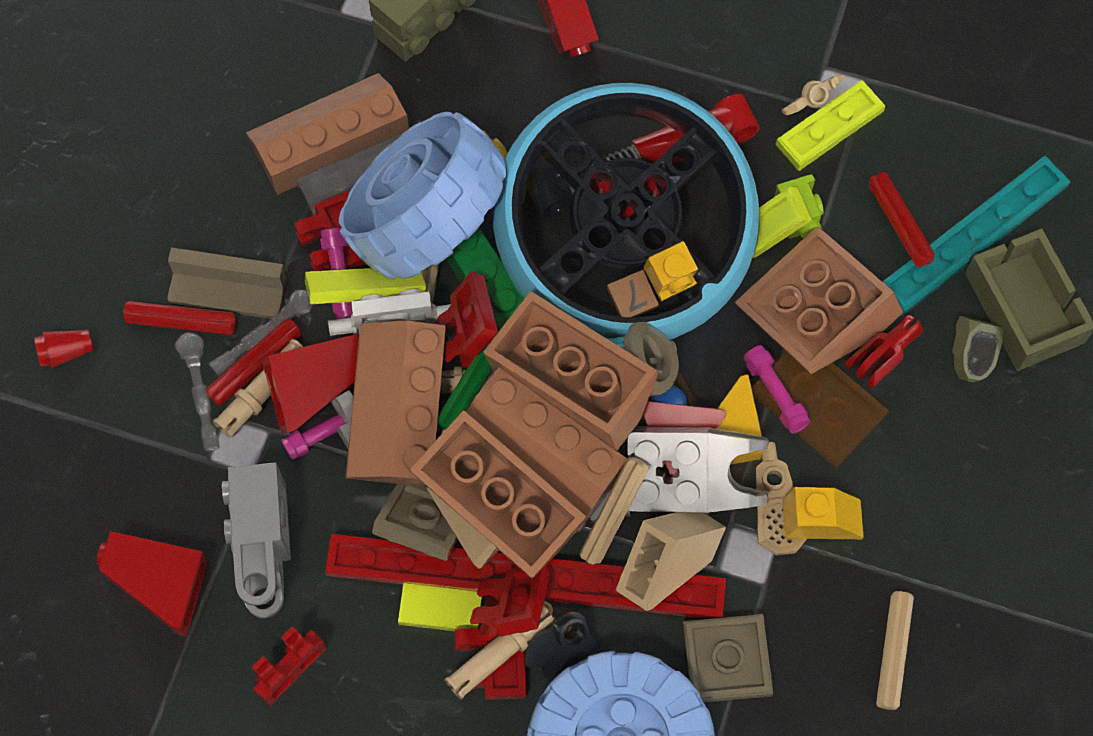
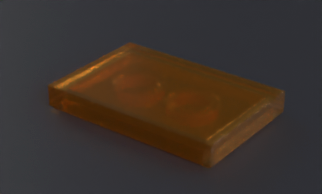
M786 352L772 366L794 403H802L808 413L807 416L810 419V424L797 432V434L835 468L855 450L889 412L888 409L833 362L810 374ZM760 378L751 388L752 394L779 418L782 411Z

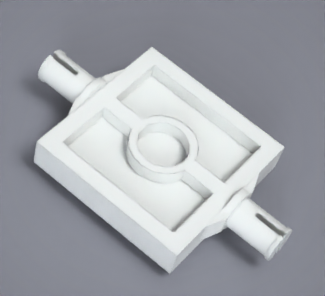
M416 289L405 290L399 293L398 296L390 297L376 294L362 297L360 301H352L353 314L351 318L328 320L330 336L353 333L358 334L359 337L361 323L408 320L437 324L438 316L448 310L452 304L435 306V304L431 303L429 291L421 292Z

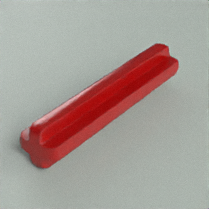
M885 172L873 175L870 178L869 187L915 266L923 268L926 265H930L934 261L935 253L890 177Z
M135 301L126 302L123 310L125 322L131 324L227 335L233 334L236 327V317L232 312Z
M289 318L282 321L212 382L205 390L207 396L216 405H222L263 369L261 359L280 353L289 344L291 339L296 340L300 337L301 331L297 324Z

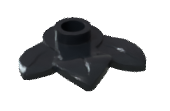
M567 610L554 618L550 628L537 633L532 638L526 649L524 662L527 667L531 668L541 666L544 677L550 683L567 667L588 659V656L598 654L599 645L589 635L588 623L585 617L577 611ZM571 625L570 631L564 634L566 628Z

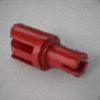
M906 315L890 332H877L845 361V366L852 370L868 356L855 374L859 379L864 380L883 363L867 383L868 387L874 388L903 361V349L923 333L921 323L917 321L910 327L909 324L915 317Z

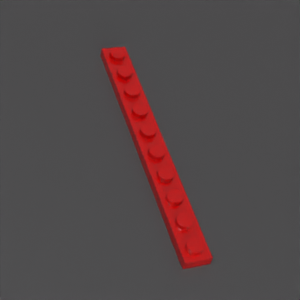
M331 534L325 573L331 577L402 585L408 583L477 592L481 581L505 578L508 569L517 568L518 566L503 553H496L479 569L473 564L465 549L453 548L447 561L407 546L390 542L389 540ZM551 559L546 564L550 576L545 601L702 619L723 618L726 578L694 575L653 609L646 611L616 591L625 567L604 564L592 565L586 562Z

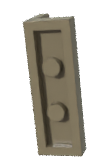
M171 248L168 263L173 271V276L167 296L169 303L269 319L279 318L287 283L283 264Z

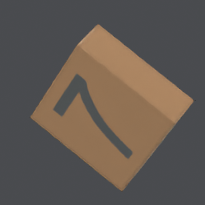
M643 270L607 285V290L621 317L638 316L659 306Z

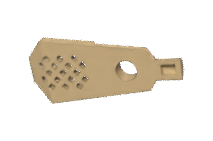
M769 442L767 449L763 450L762 462L756 467V490L764 491L768 494V503L757 506L758 545L775 555L797 553L807 539L785 538L784 514L782 511L783 499L794 489L787 464L778 460L775 443ZM776 474L780 477L781 483L779 485H771L767 481V476Z

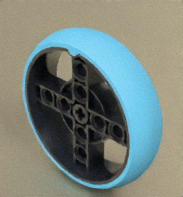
M611 83L577 91L560 99L537 115L521 132L504 159L506 177L502 181L503 189L493 207V229L499 255L508 276L524 299L531 291L605 338L624 337L629 334V327L637 322H645L654 326L666 335L669 340L690 332L705 323L729 301L749 269L756 247L759 226L758 195L750 166L743 151L728 130L711 113L680 94L664 88L637 83ZM631 116L664 124L684 136L653 164L633 158H620L605 162L573 128L598 118ZM571 152L578 153L583 158L584 163L577 167L569 166L564 160V155ZM541 155L574 189L569 209L570 225L574 237L539 268L533 260L524 237L522 201L530 172ZM674 157H684L688 160L690 169L687 171L677 170L672 165L671 159ZM710 162L712 163L720 177L727 197L729 235L722 258L713 273L689 250L698 268L693 276L697 284L675 295L682 303L654 314L621 317L584 307L566 296L600 264L617 270L642 269L649 257L682 242L678 237L683 223V208L678 192ZM598 179L604 180L609 185L610 191L606 194H596L591 189L590 183ZM652 181L657 182L662 187L663 194L657 197L650 196L645 191L644 184ZM620 207H622L624 211L628 207L634 211L632 216L633 221H631L628 217L625 221L619 217V214L621 212ZM593 232H601L606 235L609 244L602 248L595 247L590 243L588 236ZM647 234L658 236L662 241V247L657 250L649 249L643 243V237ZM567 257L575 258L581 264V270L573 274L567 273L561 267L560 262Z

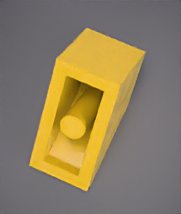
M749 375L740 376L718 407V409H723L726 412V417L717 429L762 436ZM763 450L739 455L733 459L730 465L760 460Z
M795 487L783 499L785 538L854 540L864 538L861 500L835 488Z

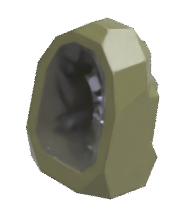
M960 316L955 326L956 336L952 350L954 369L959 379L977 382L988 377L996 367L1003 342L1004 328L979 319Z

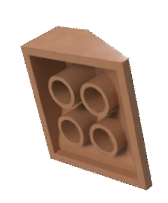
M820 227L812 230L735 302L748 317L810 374L863 346L877 332H883L903 313L895 293Z

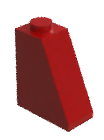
M536 0L559 55L569 52L572 58L591 51L590 44L599 39L586 0Z
M358 334L270 355L261 359L281 434L299 428L355 382Z
M110 531L107 542H102L98 550L97 565H100L99 570L109 581L180 636L187 637L209 562L204 553L198 550Z

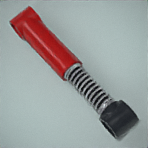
M742 94L728 96L719 101L711 110H708L728 130L737 144L749 140L760 129L745 96ZM667 126L632 140L631 147L628 146L626 150L621 149L620 152L615 151L614 155L609 153L608 157L603 156L602 159L607 162L620 158H633L653 164L684 135ZM674 157L671 159L672 164L685 160V158ZM553 167L542 169L528 178L526 187L541 218H552L570 209L574 189ZM594 180L590 183V186L603 180Z

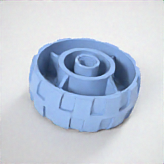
M442 112L433 115L431 118L409 128L391 145L387 146L371 162V165L363 175L358 178L340 212L339 224L342 227L340 234L363 262L384 277L407 279L419 275L423 269L432 264L436 266L453 253V249L463 240L469 239L482 224L484 215L494 207L503 189L502 181L506 177L504 157L491 139L464 115L458 112L455 114Z
M608 651L588 656V659L567 667L549 683V686L536 703L527 736H715L710 712L706 708L698 690L680 671H675L664 664L661 659L648 654Z

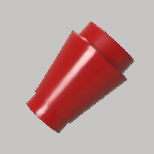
M88 329L82 331L42 332V336L34 337L40 367L50 365L52 369L86 353L93 352Z

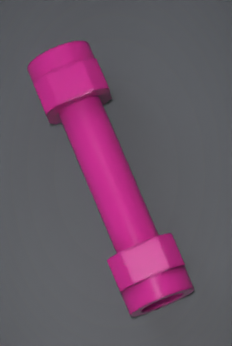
M342 227L320 231L322 250L328 249L331 270H347L343 247L348 246V244L340 234ZM352 302L332 303L336 319L351 318L353 314Z
M762 345L749 350L744 355V360L747 363L746 366L752 376H760L782 411L779 419L784 427L788 428L792 434L806 428L810 424V419L807 416L808 413L802 403H794L772 368L774 359L769 351H766Z
M338 414L301 434L296 430L281 439L291 460L297 457L300 458L309 453L308 447L337 433L336 429L346 424V422Z

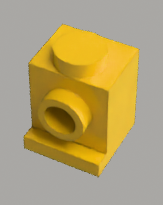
M684 241L649 257L644 265V269L661 302L697 284L693 276L698 268Z

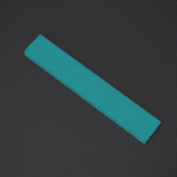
M1043 156L931 243L930 246L935 253L933 263L919 268L915 266L911 259L886 278L883 283L895 293L903 311L901 315L904 316L969 265L973 256L987 251L1068 187L1071 181L1046 156Z

